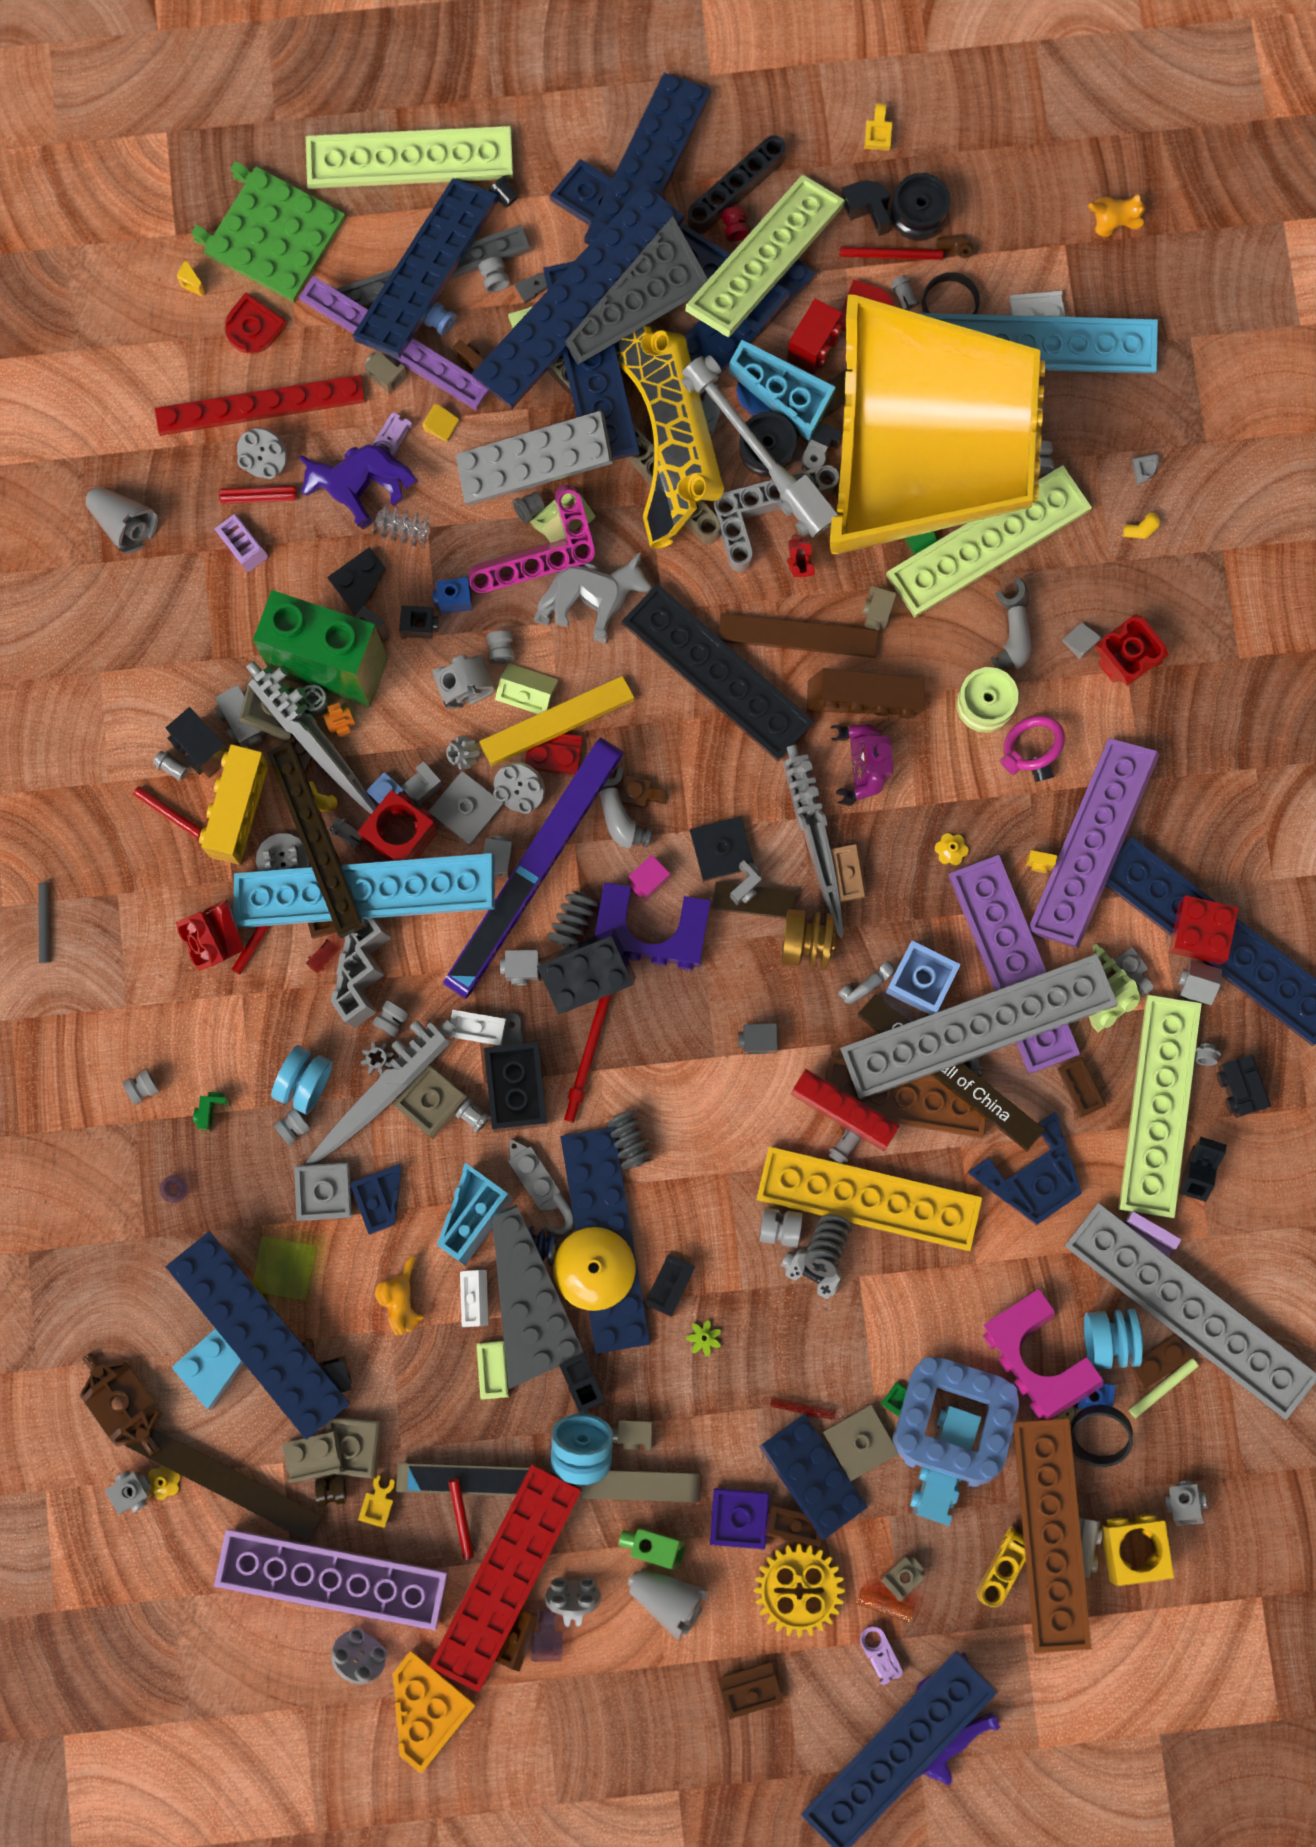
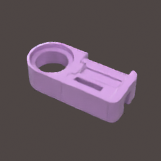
M391 413L372 445L387 447L395 457L400 450V444L409 431L408 428L412 430L411 422L407 419L402 420L400 415L396 413Z
M876 1626L864 1628L860 1634V1643L867 1658H870L878 1677H882L879 1682L885 1685L890 1680L902 1676L903 1671L884 1632ZM876 1631L880 1634L881 1641L877 1647L871 1648L866 1645L865 1636L868 1632Z

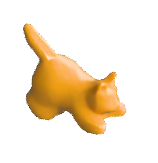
M1139 194L1125 200H1115L1107 196L1101 197L1094 202H1090L1088 205L1090 211L1095 213L1097 220L1095 232L1102 237L1111 236L1118 226L1138 229L1144 225V220L1140 216L1144 213L1145 206L1140 200Z
M411 1255L405 1262L402 1275L393 1277L385 1282H380L375 1288V1297L378 1303L389 1309V1324L396 1336L399 1334L403 1335L405 1332H412L419 1321L424 1319L423 1315L417 1314L412 1310L410 1304L409 1281L416 1259L415 1255Z

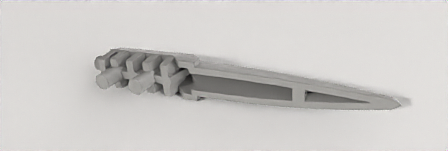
M255 661L246 666L254 677L248 685L287 732L292 733L317 763L357 803L372 814L376 807L353 771L318 727L317 721L313 716L304 713L307 709L306 705L300 706L298 704V701L305 696V691L298 687L290 694L288 691L290 688L289 684L283 685L281 683V680L288 675V670L284 666H280L275 672H272L275 669L272 664L261 670Z
M797 745L788 746L789 759L783 762V767L797 823L800 829L804 831L811 860L828 912L834 914L836 933L842 939L841 906L834 864L825 829L827 821L825 814L821 811L822 804H817L816 801L819 792L818 788L813 786L816 783L815 777L811 778L810 772L813 770L812 763L808 761V754L799 756Z
M418 1020L415 1021L410 1028L419 1037L415 1041L412 1039L409 1042L410 1046L408 1048L400 1040L392 1044L391 1048L400 1056L397 1060L393 1059L390 1062L394 1069L385 1070L370 1089L330 1131L306 1161L305 1165L316 1164L384 1110L451 1043L446 1036L455 1026L449 1020H446L439 1029L431 1022L427 1025L428 1028L426 1029Z

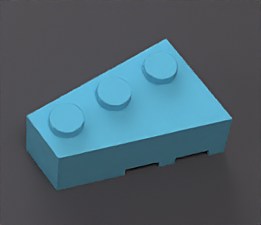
M464 1163L463 1174L458 1187H456L455 1197L450 1212L447 1214L437 1246L463 1265H466L493 1229L492 1216L506 1210L514 1198L467 1163Z

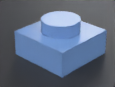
M384 772L366 792L380 804L390 790L396 794L400 791L404 793V790Z

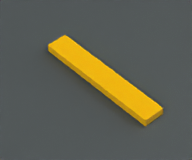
M623 676L487 737L479 741V744L492 767L633 702L634 696Z

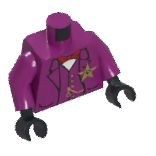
M871 724L852 725L850 728L845 725L831 726V729H838L839 731L838 737L831 738V740L846 741L849 737L851 738L850 745L855 788L854 791L839 788L836 794L844 796V799L837 803L852 806L856 798L861 800L879 794L883 790L885 782L893 773L890 737L882 736L881 732Z

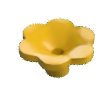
M946 833L941 837V841L935 845V852L939 854V861L942 864L951 863L954 866L959 865L962 862V858L967 856L969 852L961 835L953 836Z
M163 1465L158 1469H151L149 1471L148 1479L152 1485L150 1492L154 1493L157 1499L164 1500L168 1495L173 1496L178 1493V1483L181 1479L180 1474Z

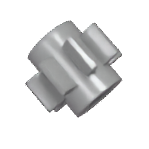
M465 735L457 736L456 740L450 741V745L447 748V758L452 765H458L459 770L469 769L471 765L477 764L476 760L480 756V749L474 739L468 740V736Z
M372 1042V1049L369 1051L362 1050L366 1060L360 1063L362 1066H370L368 1069L369 1075H372L374 1070L382 1075L386 1067L393 1068L389 1063V1059L393 1058L394 1054L385 1053L387 1049L385 1043L381 1048H377ZM381 1053L384 1061L382 1063L377 1062L374 1066V1061L371 1059L372 1056H378Z

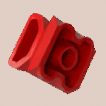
M1137 614L1127 619L1094 645L1100 656L1098 664L1113 683L1121 681L1126 686L1130 685L1148 670L1160 666L1163 663L1162 660L1169 655L1166 645L1144 618Z
M227 899L209 906L203 912H198L176 922L177 932L181 940L188 947L190 960L199 971L221 963L245 950Z

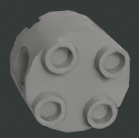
M460 655L451 660V665L439 667L432 671L446 709L462 708V703L468 701L472 705L494 692V686L481 655L469 659L466 655Z

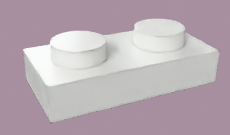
M452 1010L450 1022L455 1028L448 1034V1037L502 1046L507 1020Z
M487 1270L460 1272L462 1327L488 1326Z

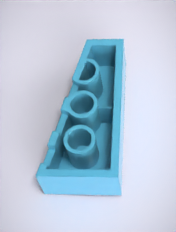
M741 340L729 364V374L772 411L786 417L794 429L807 441H810L833 398L834 386L744 340Z
M214 1329L171 1368L206 1409L209 1410L213 1409L218 1403L219 1398L227 1390L244 1363L218 1331Z
M947 1406L945 1411L940 1410L936 1426L940 1428L937 1437L932 1436V1438L972 1450L981 1417ZM921 1467L918 1478L922 1480L920 1490H914L910 1501V1506L914 1507L912 1513L950 1526L952 1516L947 1514L949 1508L952 1509L957 1502L959 1495L957 1483L958 1481L961 1482L962 1479Z

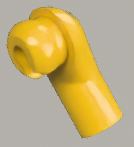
M1153 512L1148 513L1139 525L1124 524L1123 537L1149 538L1160 526L1158 515Z
M310 781L309 784L320 811L330 812L336 809L338 805L337 798L333 795L319 794L314 782Z

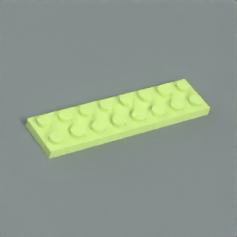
M511 127L306 136L308 189L450 182L452 178L460 181L498 180L504 175L513 179Z
M802 174L686 304L685 311L729 338L844 207L845 200Z
M1063 465L1039 479L1038 502L1033 501L1032 508L967 523L887 571L886 576L914 618L1091 511L1092 507Z
M1152 995L1146 996L1118 1208L1120 1211L1175 1218L1202 1003Z

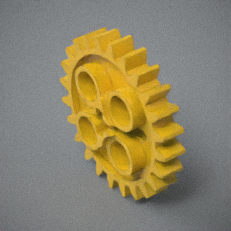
M797 1543L796 1550L793 1552L786 1545L785 1554L782 1555L776 1549L775 1554L777 1558L775 1560L768 1556L766 1557L767 1562L770 1564L768 1568L759 1566L764 1576L755 1577V1580L761 1583V1587H756L753 1591L761 1594L762 1597L756 1599L755 1603L764 1604L759 1613L760 1615L769 1613L770 1616L766 1623L770 1624L776 1621L775 1630L777 1632L785 1626L787 1636L791 1634L793 1629H796L799 1638H801L804 1629L807 1630L810 1636H813V1627L816 1626L822 1632L823 1621L832 1624V1620L829 1617L830 1613L839 1615L834 1606L835 1604L844 1603L843 1600L837 1597V1594L845 1592L844 1588L837 1587V1583L843 1581V1577L834 1576L839 1567H829L828 1565L832 1558L829 1556L822 1560L823 1551L821 1549L814 1555L812 1554L811 1545L807 1547L805 1552L802 1551L799 1543ZM782 1568H788L793 1573L792 1580L789 1583L784 1584L777 1579V1574ZM811 1568L818 1569L821 1574L819 1581L814 1584L808 1583L805 1579L807 1570ZM797 1583H801L803 1588H824V1592H803L801 1597L797 1598L794 1592L775 1593L774 1589L777 1587L796 1588ZM782 1597H789L793 1601V1607L788 1612H781L777 1607L778 1601ZM810 1597H817L821 1601V1606L816 1612L806 1610V1601Z

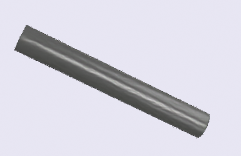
M38 883L40 964L50 963L49 883Z

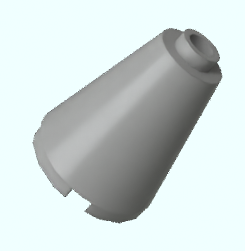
M101 486L91 489L86 496V507L116 548L123 553L131 554L144 547L142 541L146 537L151 539L158 524V516L150 507Z
M644 1568L640 1572L635 1571L628 1582V1586L631 1587L629 1593L674 1638L680 1641L682 1640V1634L686 1636L702 1611V1608L699 1606L701 1599L706 1602L709 1594L702 1587Z

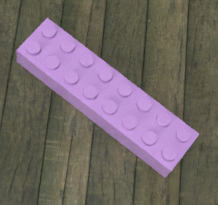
M230 1528L225 1532L214 1587L436 1630L439 1625L449 1571Z

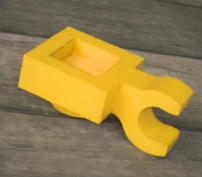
M875 104L874 121H866L864 149L890 151L892 122H885L886 104Z

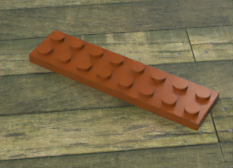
M1069 1419L1014 1422L1013 1433L1034 1653L1091 1650Z

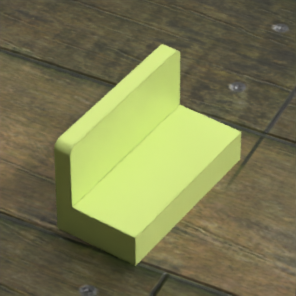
M571 493L565 494L562 497L561 503L565 505L571 504L574 501V495ZM579 494L587 523L589 524L595 518V515L581 494ZM553 500L530 521L533 527L544 534L550 543L566 539L555 500ZM571 520L568 528L572 530L578 529L581 525V520Z
M508 664L500 677L495 700L540 714L548 710L558 679Z

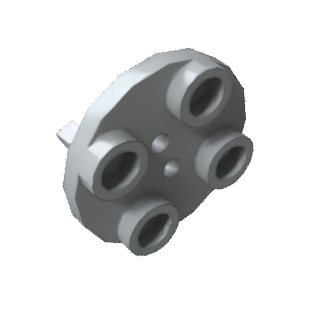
M262 427L251 428L240 437L237 443L238 465L256 477L272 479L284 469L287 463L285 444L270 429Z
M510 762L502 766L495 775L494 797L511 810L528 814L537 808L544 799V781L538 771L528 764Z
M279 833L268 837L261 843L257 851L256 865L258 871L309 868V859L298 837ZM286 863L285 867H281V864Z
M586 1577L581 1580L555 1578L551 1581V1587L546 1591L545 1602L550 1610L563 1615L565 1626H570L572 1619L576 1621V1626H581L583 1615L599 1607L601 1592L596 1586V1581L592 1578Z
M353 1628L350 1632L343 1633L336 1639L331 1649V1661L334 1669L343 1679L351 1683L361 1685L371 1683L381 1675L385 1667L386 1649L374 1637L365 1633L360 1628Z

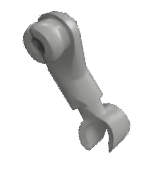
M884 961L879 972L871 974L854 991L847 984L838 992V995L844 999L845 1003L853 1004L882 983V979L886 981L892 975L894 969L888 961Z

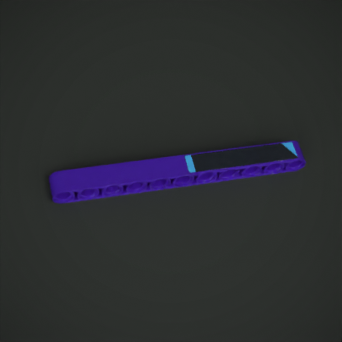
M602 737L597 740L495 899V909L488 910L443 982L444 986L464 999L469 997L624 754L623 750Z

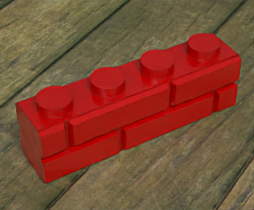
M806 1068L790 1093L796 1099L883 1152L900 1127L891 1120L887 1121L885 1116L844 1091L840 1092L839 1088Z

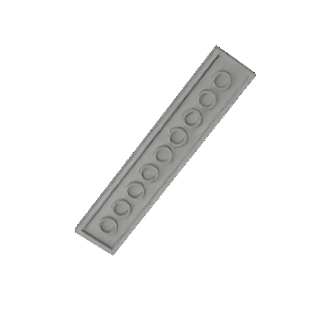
M1096 954L840 1049L859 1100L1114 1008L1117 1006V1001L1099 957Z
M1099 1203L1094 1206L1064 1246L1285 1420H1287L1316 1383V1373Z

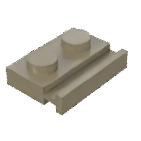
M338 1432L309 1437L307 1440L304 1438L283 1443L286 1468L290 1476L289 1484L344 1472V1468L341 1465L342 1455Z

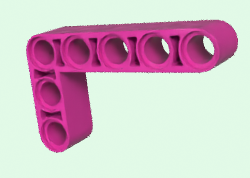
M563 485L555 493V502L566 539L472 566L468 571V580L475 592L486 593L562 571L570 566L586 564L593 559L595 548L582 500L573 486ZM571 493L574 495V501L571 504L565 505L561 503L562 497L565 494ZM580 519L581 525L578 529L572 530L568 528L571 520ZM578 545H588V549L584 554L579 555L575 553ZM555 551L563 553L561 560L558 562L550 560L551 554ZM529 559H536L538 561L537 566L533 569L525 568V562ZM504 566H510L513 569L512 573L508 576H501L499 571ZM479 573L487 575L486 581L482 584L474 582V577Z

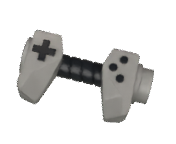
M799 1249L796 1254L788 1251L781 1263V1266L787 1270L785 1275L794 1281L803 1275L819 1284L817 1288L818 1295L825 1299H829L830 1296L833 1297L842 1281L840 1280L842 1272L837 1269L835 1276L830 1278L818 1276L811 1272L804 1263V1257L808 1251Z

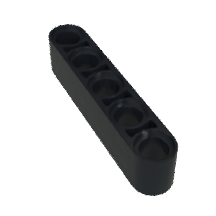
M776 135L769 136L689 207L688 227L698 234H703L713 227L722 218L721 213L724 210L735 207L782 165L785 159V141ZM771 149L778 150L779 153L771 154L768 151ZM758 166L761 169L758 171H753L750 169V167ZM734 182H739L742 184V186L736 188L731 186V184ZM714 199H721L724 202L722 204H715L712 201ZM697 215H701L705 217V219L702 221H697L694 219V217Z

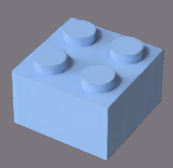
M911 941L885 993L929 1015L935 1014L961 964L917 942Z

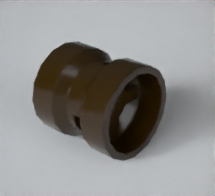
M335 1476L333 1480L325 1478L315 1479V1495L318 1507L327 1506L331 1502H335L337 1505L346 1504L347 1491L344 1476Z

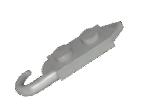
M510 1139V1160L508 1162L537 1207L542 1211L558 1208L565 1218V1224L562 1228L554 1229L547 1224L545 1229L550 1234L554 1231L555 1236L566 1235L574 1226L571 1207L532 1147L528 1148ZM516 1144L517 1148L513 1149L512 1145Z

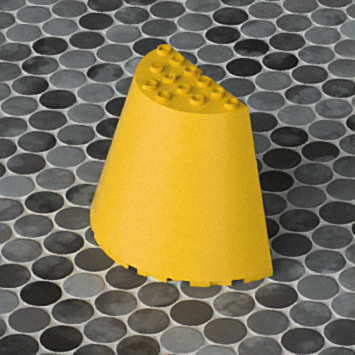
M848 295L846 361L847 369H852V371H846L845 379L846 403L844 406L842 458L837 513L843 514H838L831 519L830 549L832 554H842L1032 508L1033 501L1038 502L1039 496L1038 481L1042 437V402L1044 396V385H1039V377H1044L1045 361L1040 360L1041 350L857 295Z

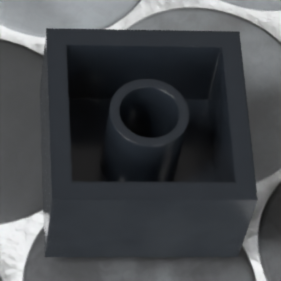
M188 707L165 727L170 734L167 739L181 756L185 753L187 754L184 758L199 776L204 772L210 778L222 768L223 754L228 749L191 707Z

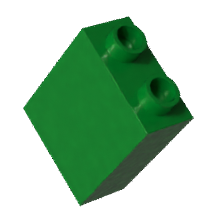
M271 590L253 637V642L266 666L268 667L272 664L275 668L272 672H275L280 666H284L288 670V675L284 679L305 686L316 685L321 687L326 693L371 707L388 661L375 624Z

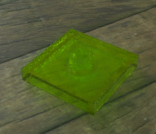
M262 1236L253 1284L260 1293L307 1301L317 1246Z

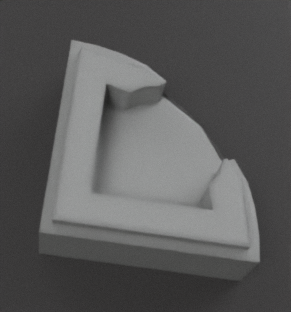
M1158 454L1132 459L1131 463L1137 486L1146 483L1154 475L1159 463Z

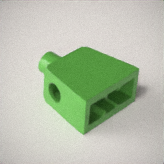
M644 1528L638 1529L637 1533L623 1529L619 1539V1546L631 1549V1557L669 1569H680L688 1541ZM647 1541H651L652 1548L650 1551L646 1549Z

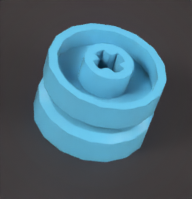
M297 1044L289 1053L278 1073L271 1098L283 1104H287L293 1099V1108L307 1115L316 1105L327 1084L333 1067V1061L321 1055L311 1061V1051Z
M573 1414L565 1416L556 1422L552 1429L550 1457L551 1469L554 1474L563 1481L575 1485H589L599 1482L606 1477L611 1469V1451L613 1448V1430L609 1424L601 1418L590 1414Z

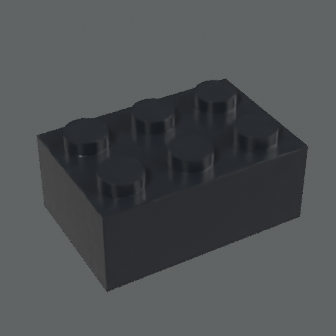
M615 928L540 958L537 965L558 1015L630 987L636 979Z
M532 1042L484 1048L493 1132L547 1127L539 1043Z

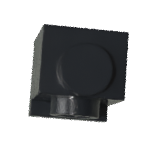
M401 606L399 625L401 638L433 639V632H438L439 616H434L433 607ZM418 622H424L425 626L416 627V624Z

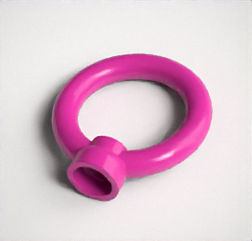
M1032 716L1018 722L1005 738L1003 745L1004 756L999 760L1000 763L1013 776L1019 770H1037L1049 765L1059 756L1064 747L1065 732L1063 727L1057 720L1048 716ZM1036 726H1044L1051 729L1054 733V743L1051 749L1043 756L1033 760H1024L1014 751L1016 739L1027 729Z

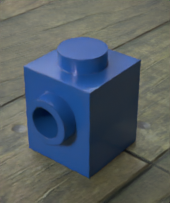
M468 577L436 581L437 590H432L434 606H439L441 614L472 610Z

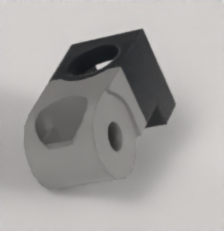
M819 421L803 454V470L806 471L825 466V457L830 447L833 446L838 449L842 441L843 432Z

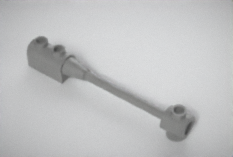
M710 355L705 359L703 356H700L692 361L682 371V374L685 376L681 379L682 384L690 393L693 390H696L698 394L707 391L764 463L780 493V498L783 500L779 503V506L787 516L793 513L799 522L795 526L803 537L809 534L812 538H815L830 527L832 517H836L838 514L805 474L797 481L784 467L777 464L714 383L718 380V375L721 373L717 362Z

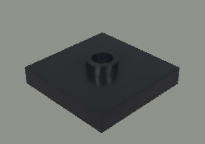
M741 816L689 830L703 882L742 872L739 869V864L743 860L747 864H754Z

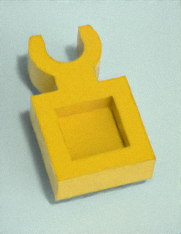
M377 1475L373 1481L375 1494L366 1493L358 1521L385 1528L393 1504V1500L386 1499V1496L393 1491L395 1481L391 1479L389 1486L382 1489L379 1487L381 1476Z

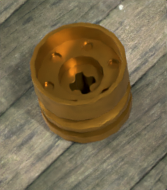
M788 909L781 965L799 967L802 956L805 955L808 956L809 968L814 969L815 958L821 957L820 970H827L835 946L836 929L834 914L827 913L825 925H820V912L815 913L811 924L807 923L805 910Z

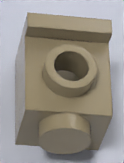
M378 351L377 353H371L366 359L364 367L367 376L389 395L407 377L405 367L402 364L398 365L390 355L384 356Z
M874 586L870 587L869 599L866 600L862 613L867 615L865 627L871 630H885L896 593Z
M619 1420L618 1426H613V1443L623 1444V1449L640 1450V1444H645V1450H651L652 1422Z
M903 1556L879 1579L901 1602L907 1594L925 1579L920 1574L924 1569L913 1557L908 1560ZM903 1572H908L910 1575V1579L906 1583L900 1581V1575Z

